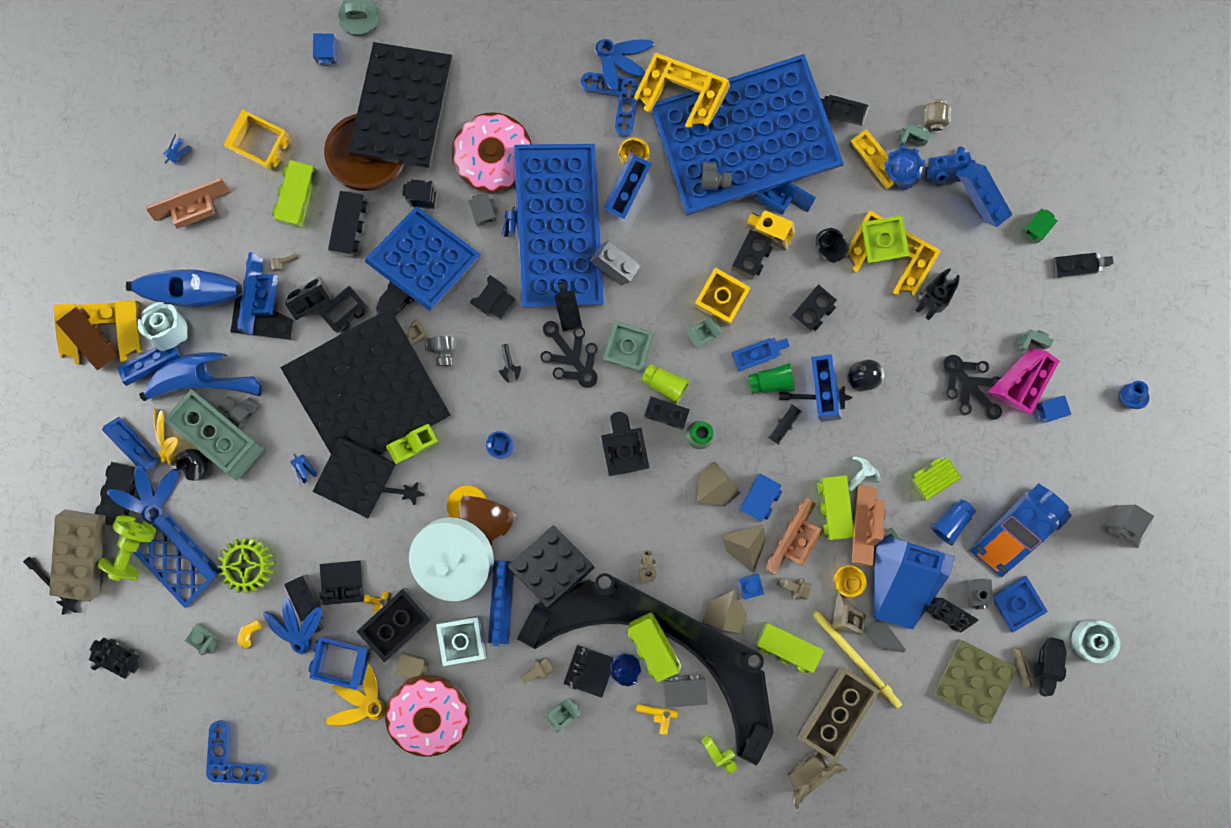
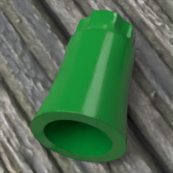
M790 363L773 369L759 371L758 374L749 375L752 394L795 391Z
M696 421L688 427L686 439L692 447L705 449L714 440V430L709 423ZM699 430L705 432L703 438L698 437L697 432Z

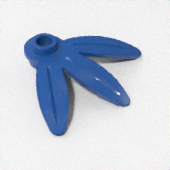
M603 39L596 44L595 52L602 58L604 81L612 91L617 90L618 86L617 72L614 64L630 75L644 77L646 72L634 61L623 55L644 52L653 47L654 42L639 39L620 42L614 45L611 40ZM602 48H606L608 52L603 51Z
M137 466L135 468L134 480L140 500L124 491L109 489L107 495L119 506L134 512H141V517L145 522L155 523L154 520L162 515L160 506L171 494L179 471L174 468L168 472L159 483L153 496L146 472L141 466ZM150 509H153L155 512L153 517L148 516Z
M284 598L282 612L286 628L269 612H263V616L270 629L281 639L289 642L295 652L306 654L311 645L309 638L314 634L319 625L322 609L319 607L315 608L305 618L299 630L291 600Z

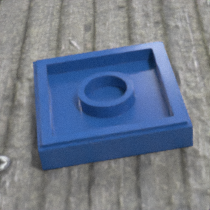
M1023 576L993 594L994 605L1012 633L1048 612L1027 576Z

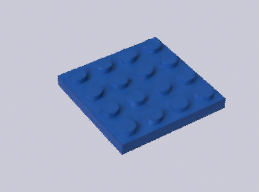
M416 206L366 257L365 263L431 311L473 266L481 254Z

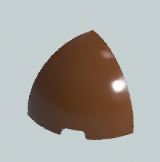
M462 495L460 519L466 520L479 528L488 539L490 545H493L492 541L498 536H504L508 532L516 516L514 512L488 499Z

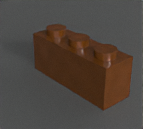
M75 307L56 321V323L98 371L118 355L116 352L118 348L111 340L108 342L102 336L104 331L98 324L93 326L88 320L91 316L84 308L79 309Z

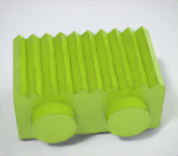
M939 457L930 463L932 467L927 470L922 468L913 474L915 478L911 482L924 501H928L962 478L949 458L942 459Z

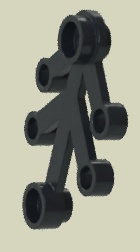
M554 321L546 322L543 325V333L546 337L553 338L566 356L544 351L540 355L541 361L545 364L552 362L573 365L578 372L564 371L563 368L556 367L553 370V377L557 380H577L584 388L593 387L598 380L597 373L593 370L595 354L598 351L597 345L595 343H588L586 345L587 359L584 367L580 362L582 340L586 334L585 329L578 326L573 330L575 338L572 351L559 334L558 324ZM552 325L555 327V330L548 332L547 327ZM578 329H581L583 331V335L577 336L575 332ZM589 346L596 348L593 353L588 351ZM549 354L551 356L550 360H543V355ZM557 370H561L563 372V375L561 377L555 376V372ZM585 374L591 375L590 381L583 379Z
M957 355L947 356L943 361V369L948 374L945 397L949 400L958 397L959 393L955 388L956 378L958 377L962 381L961 405L958 407L961 415H968L972 411V406L969 404L971 392L985 408L984 415L987 419L996 420L1002 415L1001 407L996 403L992 404L978 386H989L992 388L994 386L993 380L997 379L999 381L1001 378L999 376L992 378L969 377L964 371L976 370L981 374L986 373L989 370L988 362H963ZM951 361L956 362V368L950 366ZM981 363L986 366L984 371L979 368ZM949 390L955 392L954 397L948 395ZM963 405L968 407L967 413L962 411ZM992 408L997 409L996 415L991 413Z

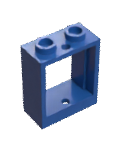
M326 636L319 637V640H316L313 651L315 656L309 665V678L353 690L362 689L372 649ZM328 644L358 651L351 680L321 673Z

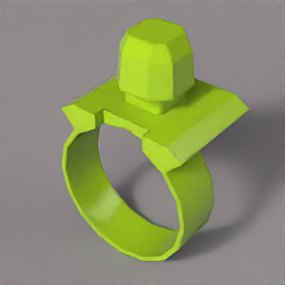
M710 735L701 739L718 768L723 766L729 774L737 770L733 760L736 756L731 748L720 753Z

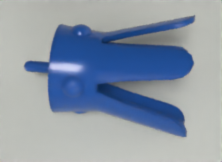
M176 134L169 148L162 153L168 158L164 162L165 164L169 160L176 164L178 159L192 148L191 146H186L177 153L183 144V139L177 138L174 142Z
M514 206L512 210L505 211V223L501 234L504 232L505 237L508 236L509 232L513 233L515 231V236L518 238L517 211H514Z
M295 453L293 454L295 458L290 461V464L295 469L298 484H300L299 476L303 483L307 482L305 469L313 477L317 476V472L309 465L304 455L297 457Z

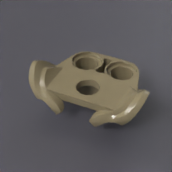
M819 752L810 755L787 774L788 778L797 788V790L793 791L795 808L798 809L804 797L834 774L841 771L846 772L848 769L835 762H830L828 765Z

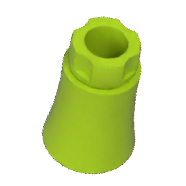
M650 364L644 372L641 381L677 405L685 393L690 379L680 377Z

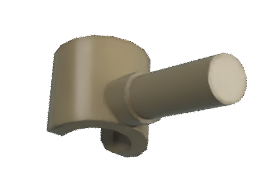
M295 253L284 258H272L270 260L271 270H282L281 263L298 258L297 254Z

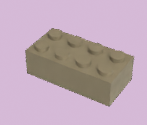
M65 509L55 516L49 595L88 602L99 595L101 570L97 568V563L103 557L105 515Z
M840 666L797 737L829 759L837 762L880 690Z

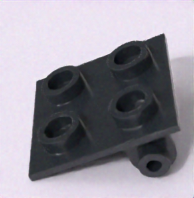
M361 560L319 564L321 578L319 597L320 600L322 599L323 605L364 602Z
M935 597L931 603L933 605L926 610L934 619L946 623L952 630L960 633L979 620L943 597Z
M577 645L563 684L571 689H578L602 698L616 658Z

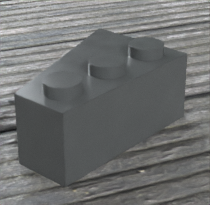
M1115 505L1103 526L1108 529L1107 533L1113 537H1121L1138 548L1151 528L1154 515L1138 505Z

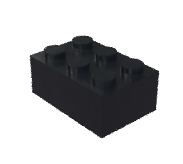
M403 588L356 632L381 660L386 662L423 629L433 617L407 588Z

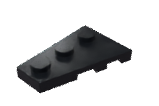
M240 295L234 302L230 332L247 335L237 328L242 295ZM273 310V315L255 316L253 334L251 336L293 340L295 320Z

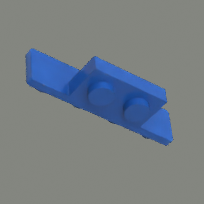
M792 183L750 196L781 215L784 214L790 203L808 212L816 199L815 196Z
M254 252L248 253L243 293L240 301L241 307L237 320L238 330L247 335L253 334L255 316L273 315L278 276L275 274L261 275L263 258Z

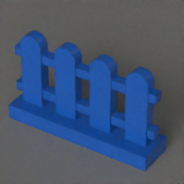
M494 560L488 643H493V646L509 644L514 574L507 566L512 561Z

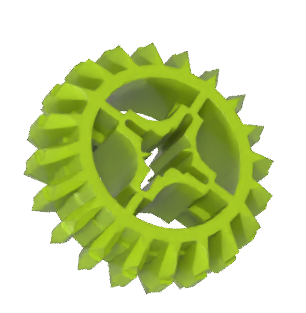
M242 538L241 542L235 539L234 545L231 543L227 544L228 550L222 549L221 553L225 557H218V560L223 562V564L217 565V569H223V572L219 573L218 576L226 577L222 581L223 584L230 582L228 589L232 590L236 586V593H240L243 589V592L247 594L250 589L252 592H256L257 586L263 588V581L268 582L270 580L266 574H273V571L268 569V566L274 565V562H268V559L273 556L272 554L265 555L269 548L264 547L261 549L263 544L261 541L255 545L254 538H251L249 542L247 538ZM248 549L254 551L259 557L260 561H254L251 558V553L248 552ZM241 550L239 560L236 563H231L234 554ZM245 562L254 564V566H249L246 569L237 567V565H242ZM255 568H260L258 576L250 582L252 571ZM231 570H237L243 582L235 578Z

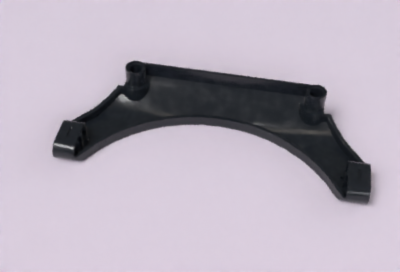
M609 573L599 574L595 582L588 579L577 584L550 610L541 602L534 605L517 637L518 641L533 649H537L553 638L575 629L602 624L629 625L630 622L653 612L665 636L687 649L713 676L726 699L731 713L737 756L755 766L758 765L774 733L765 672L761 670L764 665V658L759 652ZM606 576L611 580V585L608 588H602L599 585L601 577ZM752 655L759 657V663L756 666H750L748 663Z

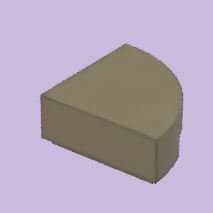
M418 318L411 323L408 331V339L412 346L428 337Z

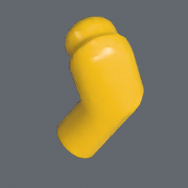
M258 619L241 628L237 638V643L241 648H249L251 646V634L262 628Z

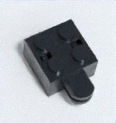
M613 413L609 419L611 433L601 435L609 477L649 469L642 427L631 429L629 418L625 413Z

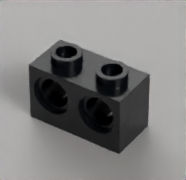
M750 229L731 269L752 280L755 275L759 276L764 267L761 264L763 258H768L773 249L770 246L772 240ZM760 242L763 245V249L756 251L753 249L752 244ZM751 260L754 263V268H745L743 262Z
M320 276L284 295L285 305L295 320L332 301L331 293Z
M818 284L790 318L807 333L811 330L816 332L823 323L821 318L825 314L829 316L835 310L836 306L833 304L837 299ZM817 298L825 299L826 307H819L816 302ZM805 313H810L813 316L812 323L804 321L803 315Z
M651 396L644 418L683 430L690 409Z

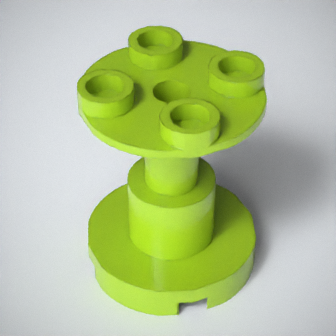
M118 516L113 523V529L120 534L117 546L120 549L116 559L101 558L97 563V568L108 573V577L115 581H120L121 578L137 581L139 571L131 564H128L132 552H137L141 542H151L154 539L156 529L151 524L143 520L141 524L134 522L136 518L131 516Z

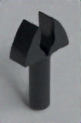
M503 344L501 345L505 367L503 370H499V373L505 381L510 383L508 372L511 369L515 373L516 381H518L521 366L516 367L513 365L509 345Z

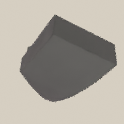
M877 620L865 629L868 636L881 650H894L902 653L906 651L884 621Z

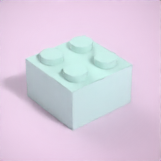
M480 616L436 624L443 666L486 658Z

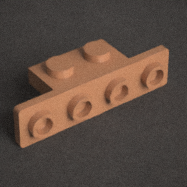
M218 178L148 205L146 209L154 221L172 215L173 223L179 229L215 215L212 199L227 194L230 191L223 178Z
M860 484L856 488L852 563L870 567L873 565L874 546L882 541L885 536L883 522L886 517V509L884 508L885 501L877 499V488Z
M806 498L805 501L801 502L795 519H792L788 525L786 535L779 540L778 549L769 558L766 569L771 573L777 574L785 558L803 566L821 536L823 530L807 522L809 515L816 505L811 499Z

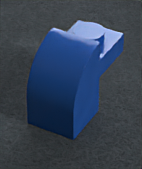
M1038 483L1029 493L1059 518V527L1056 530L1059 531L1072 516L1068 511V505Z

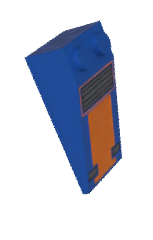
M1026 491L970 551L1002 578L1059 527V518Z

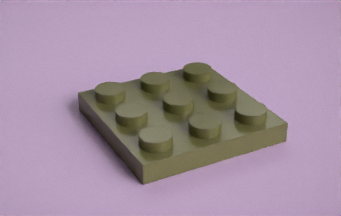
M960 639L933 695L991 724L1018 668Z

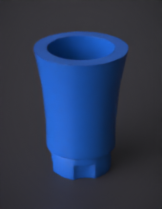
M960 499L930 528L941 540L953 546L960 533L976 513V510L970 503Z

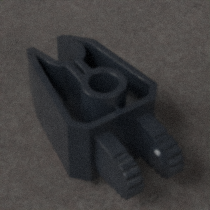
M950 268L938 275L918 295L920 303L915 311L919 313L925 305L931 310L928 311L925 317L928 321L935 313L942 312L949 305L959 285V275L947 283L946 277L951 271Z
M389 282L388 288L379 298L376 312L379 314L391 307L396 316L407 304L411 305L414 299L392 282Z
M1047 638L1040 648L1038 660L1034 665L1035 678L1040 679L1038 692L1043 697L1055 694L1057 682H1062L1066 677L1065 663L1067 651L1064 641L1061 639Z

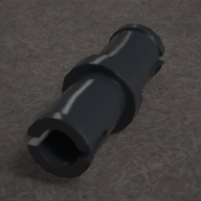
M791 404L783 418H779L777 421L778 425L768 438L779 445L788 430H792L793 423L802 411Z

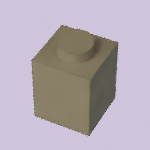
M403 652L400 654L395 674L407 678L426 675L429 667L426 664L427 659Z

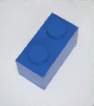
M759 473L739 510L760 522L763 519L767 520L773 510L770 508L772 502H777L782 494V490H780L782 485Z

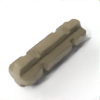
M1023 647L1013 649L1012 653L1014 658L1017 659L1015 663L1019 676L1023 678L1021 680L1022 686L1024 688L1035 686L1034 678L1030 676L1032 672L1028 659L1025 658V649Z

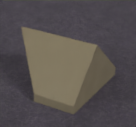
M716 462L699 474L697 503L726 506L741 494L730 477Z
M763 524L723 535L726 551L753 573L766 541Z
M735 590L708 602L702 623L742 634L747 613Z
M837 591L832 629L863 635L866 615L858 611L845 596Z

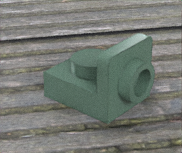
M196 623L185 639V642L199 650L200 655H206L207 653H212L216 648L218 636L201 624Z

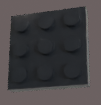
M340 436L312 492L368 519L396 464Z
M554 525L507 566L548 610L595 569L594 565Z

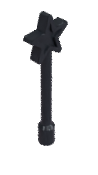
M842 386L839 390L840 406L842 409H845V401L852 399V396L845 394V386ZM779 392L778 400H816V394Z
M418 482L412 487L403 485L405 490L384 487L382 491L404 495L402 500L410 499L413 505H416L417 497L425 496L424 493L418 491Z
M30 556L27 557L23 563L50 587V580L37 567V564ZM59 597L61 600L56 601L57 604L63 606L62 615H65L69 610L78 613L75 604L80 600Z

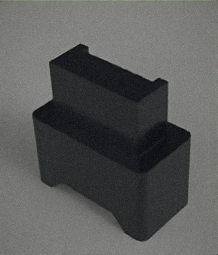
M489 275L487 286L479 297L472 298L470 304L486 316L491 313L502 321L516 299L506 292L507 286Z

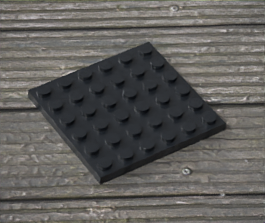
M391 307L280 367L330 454L339 437L342 436L379 455L388 450L386 447L388 444L407 436L411 431L427 424L431 427L451 416Z

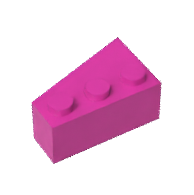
M1030 348L988 393L1014 411L1031 415L1060 360L1047 351Z

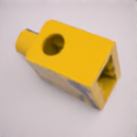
M764 211L761 216L752 212L747 220V224L756 227L757 233L771 239L772 244L787 250L795 234L794 222L768 211Z

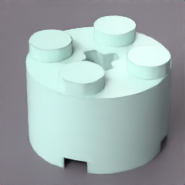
M157 302L148 306L142 312L144 315L138 321V329L158 350L166 351L187 339V322L171 304Z
M1091 619L1081 621L1075 627L1072 633L1071 646L1081 658L1094 663H1104L1116 657L1120 650L1121 641L1116 632L1117 630L1111 624ZM1094 639L1098 640L1097 644L1093 642Z

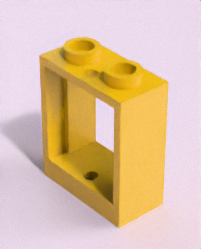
M242 109L223 145L228 150L271 171L273 167L278 165L280 161L279 155L283 149H286L290 139L289 134L285 130ZM251 123L279 136L266 161L239 148Z

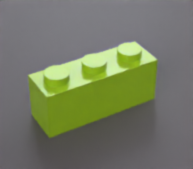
M289 160V164L285 166L283 171L284 182L278 189V204L274 205L272 215L278 223L298 228L302 227L317 173L314 166Z
M847 475L820 478V483H817L818 495H822L823 502L820 503L821 516L824 515L825 524H822L823 536H827V540L852 538L854 536Z
M653 612L630 622L627 631L628 636L632 642L635 641L640 658L646 661L649 675L652 678L654 677L658 683L679 673L681 664Z
M767 622L756 642V645L760 647L758 651L768 656L773 653L778 656V661L786 665L791 662L797 665V670L805 674L808 671L815 672L824 652L823 649Z

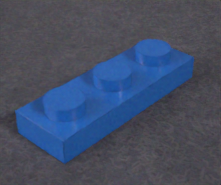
M177 346L166 351L153 348L117 368L122 383L128 386L157 371L169 361L181 356Z
M120 417L103 426L102 431L136 466H141L145 472H148L160 463V458Z

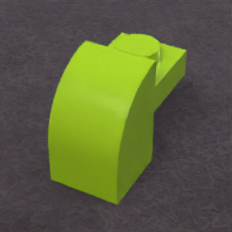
M427 424L411 431L407 436L388 444L386 447L395 464H398L425 452L434 446L438 440L430 425Z

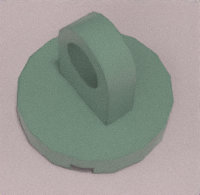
M345 0L339 7L338 18L343 29L349 34L364 36L372 32L371 30L377 26L379 13L372 0Z

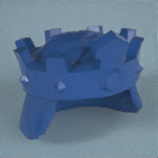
M905 145L900 146L898 150L889 153L888 160L885 162V172L900 190L912 188L923 175L922 168L925 165V160L920 158L919 150L916 148L912 150L905 148Z

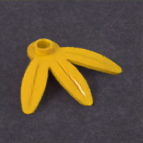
M154 408V431L161 450L158 452L162 463L166 462L167 465H171V462L175 461L174 451L179 442L177 437L168 438L164 442L163 411H160L157 419L156 408Z
M369 663L363 683L366 696L358 690L332 684V688L343 699L359 708L345 710L328 717L325 720L327 725L345 726L359 722L366 717L371 720H379L385 715L386 706L383 701L378 699L377 679ZM378 706L379 712L374 714L373 710Z

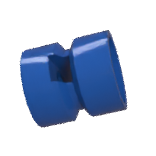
M496 431L488 436L486 449L491 456L497 459H505L513 453L514 441L507 433Z

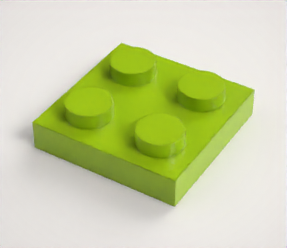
M902 215L861 223L868 263L910 256Z

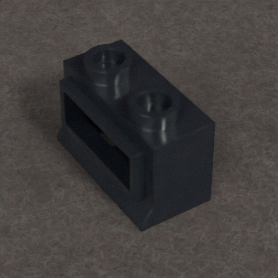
M411 179V182L407 181V184L403 185L402 194L405 196V200L410 207L417 206L419 208L435 209L437 189L433 181L426 183L425 180Z
M348 286L318 313L338 333L348 329L353 319L362 317L366 313L365 309L368 306ZM353 297L357 304L334 323L329 316L348 299Z

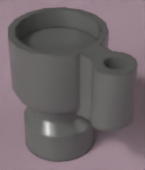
M703 162L702 190H716L720 186L723 189H731L732 172L719 174L716 163Z
M436 336L425 338V351L438 354L436 366H452L450 353L454 350V337Z
M227 396L221 401L218 408L222 412L228 413L229 420L240 428L249 421L260 405L250 397L240 404H235V400Z

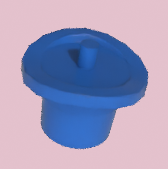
M1134 381L1126 385L1120 393L1122 403L1132 409L1145 408L1150 399L1148 385L1143 381Z

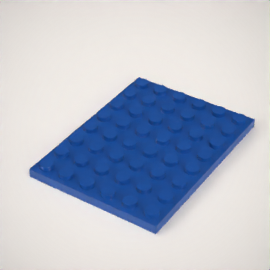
M805 54L728 78L730 88L708 127H705L704 124L692 125V128L685 127L700 95L699 92L691 90L657 101L652 108V113L687 216L841 167L844 164ZM703 162L716 163L719 174L732 172L731 189H723L720 186L716 190H702Z

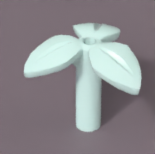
M855 456L852 458L859 461L863 465V469L848 483L850 491H853L865 477L874 475L877 482L881 481L877 469L870 465L866 459Z

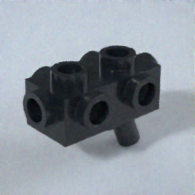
M103 637L100 641L95 640L89 649L91 651L89 661L93 662L90 664V668L94 671L103 667L126 679L131 673L135 674L141 664L138 662L140 656L137 655L135 650L123 648L114 639L108 640Z

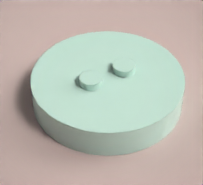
M446 517L432 521L415 537L409 552V564L417 583L430 595L445 601H461L474 596L485 585L493 570L494 557L488 539L479 528L466 520Z

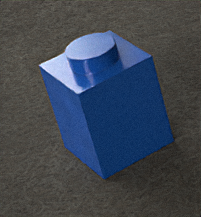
M313 33V58L321 66H330L331 63H337V39L333 33Z
M1065 395L1036 405V415L1039 420H1042V423L1072 415Z
M758 573L737 578L744 600L764 595Z

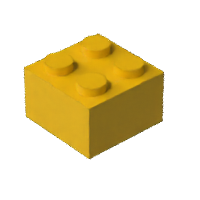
M714 268L694 307L710 316L713 315L715 319L730 326L751 287Z

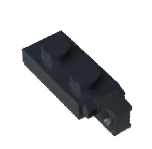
M834 95L825 96L824 99L820 98L827 117L863 126L869 109L868 104Z
M1096 252L1053 258L1056 278L1096 274L1102 272L1103 267L1114 264L1113 256L1101 257V253Z
M566 281L557 282L560 293L555 294L554 297L562 331L572 330L578 326L582 327L575 292L573 290L568 291Z

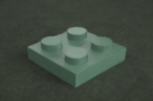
M615 320L603 360L642 372L654 332Z

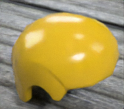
M639 137L627 138L621 143L618 151L624 164L630 152L648 160L650 155L648 144Z
M853 565L839 568L834 577L838 592L845 597L855 598L861 595L867 586L865 574Z

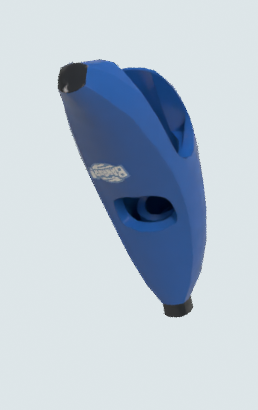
M196 269L154 272L133 281H126L125 284L126 291L134 292L142 298L182 307H201L226 303L240 297L243 290L242 285L235 279Z
M202 352L181 356L166 363L155 372L147 383L144 392L139 393V396L143 401L181 391L184 388L234 390L260 397L262 386L254 376L214 378L210 376L206 369L207 362L222 359L227 354Z

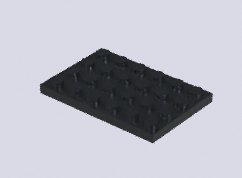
M373 42L348 151L349 155L430 168L453 55Z

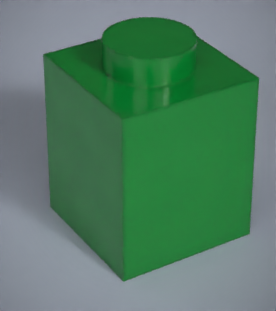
M1042 208L1036 212L1022 229V232L1036 243H1039L1058 220L1054 218L1055 215L1051 211Z

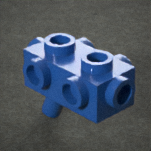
M962 146L957 148L956 154L929 158L928 167H925L926 179H930L931 184L935 183L937 185H943L945 182L953 180L961 182L957 174L975 162V160L971 159L970 152L965 153V148Z

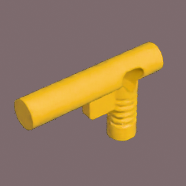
M383 591L382 598L365 595L364 603L374 604L373 613H377L384 606L380 601L386 599V603H388L391 593Z
M641 704L636 706V712L654 715L653 721L661 723L660 734L668 735L670 718L677 719L678 711ZM664 711L670 712L667 718L663 714Z

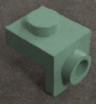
M909 124L906 129L902 128L897 139L900 140L898 147L903 146L907 138L925 146L931 137V133L923 126Z
M711 315L686 332L697 349L723 333L720 323Z
M1029 330L1020 336L1018 350L1021 352L1027 350L1030 343L1047 349L1051 347L1054 339L1049 338V334L1046 332Z
M567 698L547 713L545 718L557 733L575 718H578L581 713L577 703Z

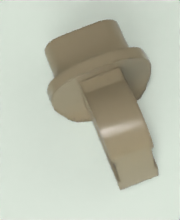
M649 550L643 551V559L639 565L641 584L653 582L656 578V570L654 568L656 561L652 559V553Z
M780 577L777 584L792 590L791 594L795 599L807 600L812 589V585L806 583L802 578L797 579L794 583Z
M547 657L540 661L537 659L534 663L535 668L523 674L521 678L525 684L538 676L542 679H547V675L554 672V669Z

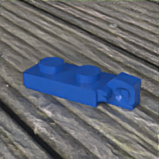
M768 338L734 351L732 356L738 371L741 372L777 358V356L782 355L780 350L790 345L787 338L778 342L775 338Z

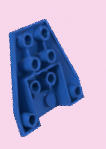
M885 535L883 540L876 544L874 550V618L913 630L949 578L956 556Z

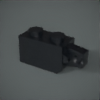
M308 575L300 576L284 584L301 622L317 607L322 609V613L324 612ZM321 621L314 634L324 630Z

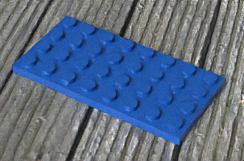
M595 144L514 145L522 308L557 307L554 296L560 293L557 282L566 281L568 291L573 290L575 292L578 306L604 305L602 270L590 262L601 245Z

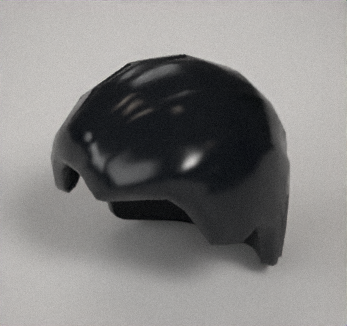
M832 227L821 230L816 236L815 246L821 258L831 263H836L845 258L849 251V245L839 230Z
M870 359L853 364L848 373L849 382L857 391L877 388L882 384L885 375L880 363Z
M186 449L177 454L175 460L176 469L178 471L182 470L187 480L197 481L206 478L208 460L203 453L197 449Z

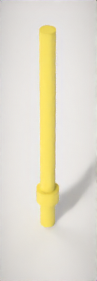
M819 610L816 611L812 616L880 690L879 694L883 698L886 697L896 709L900 708L902 703L892 693L893 689L888 684L883 683L836 629H832V625Z

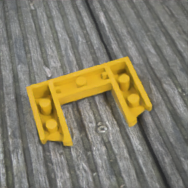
M655 53L634 98L636 101L641 99L646 105L644 110L650 113L668 81L699 92L700 95L685 127L692 128V125L704 124L705 127H708L730 88V83L726 78Z
M869 210L862 222L883 219V217ZM861 225L850 242L847 253L855 264L852 268L855 272H858L866 258ZM905 230L910 255L908 257L911 260L892 293L899 294V290L912 291V295H915L941 250Z
M126 300L115 301L114 303L54 305V322L59 357L70 356L74 358L75 364L82 365L81 351L56 323V321L75 307L79 309L84 308L91 316L88 320L93 325L116 324L120 362L128 361L126 355L134 350L139 354L142 353V337L138 329L139 319L141 320L139 301Z

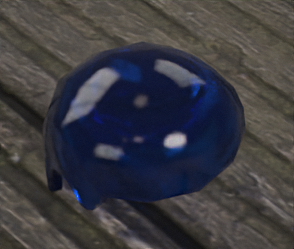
M628 653L616 656L610 665L611 677L622 686L629 687L638 682V675L641 673L639 660L634 655Z

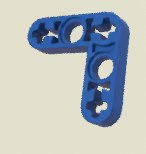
M585 73L581 78V87L585 92L619 97L615 131L620 137L630 136L633 131L637 101L631 98H634L637 92L638 82L633 78L617 76V90L612 91L604 87L605 81L602 74ZM592 78L594 83H599V79H602L601 89H598V84H592L591 87H588L585 81ZM628 84H632V87L635 88L631 90V98H627V89L624 88L628 87ZM624 103H630L633 109L631 112L625 113L622 111L621 106ZM623 117L627 118V127H630L625 132H622L619 127L623 125Z
M224 720L212 723L209 728L207 778L212 782L260 784L264 782L269 774L265 765L228 762L230 726ZM219 725L224 729V732L220 734V740L224 739V742H214V739H218L219 733L215 731V728L219 727ZM215 745L223 748L222 756L214 755L213 748ZM216 767H218L219 771H226L227 767H229L227 774L222 773L216 777V774L212 773V770L216 769ZM235 767H239L243 771V776L239 779L232 775ZM259 769L260 773H263V776L257 779L256 775H249L248 779H246L248 772H255Z

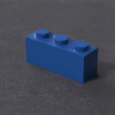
M630 152L603 206L606 211L625 219L652 165L651 162Z
M973 162L957 174L984 223L998 227L1013 215L986 166Z
M832 354L811 357L818 417L821 422L842 419L835 359Z

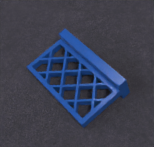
M167 513L158 516L152 525L155 529L158 527L161 530L163 540L141 542L140 545L142 543H149V554H142L139 549L133 553L176 600L186 608L219 577L218 575L222 571L217 569V565ZM153 543L163 544V555H153ZM167 544L175 545L176 555H167ZM153 558H163V569L155 568ZM167 558H177V570L167 569ZM181 559H188L190 561V570H181ZM167 573H177V584L169 583ZM181 573H190L191 585L181 584ZM195 574H202L206 582L203 585H195ZM181 588H191V597L187 601L181 595Z

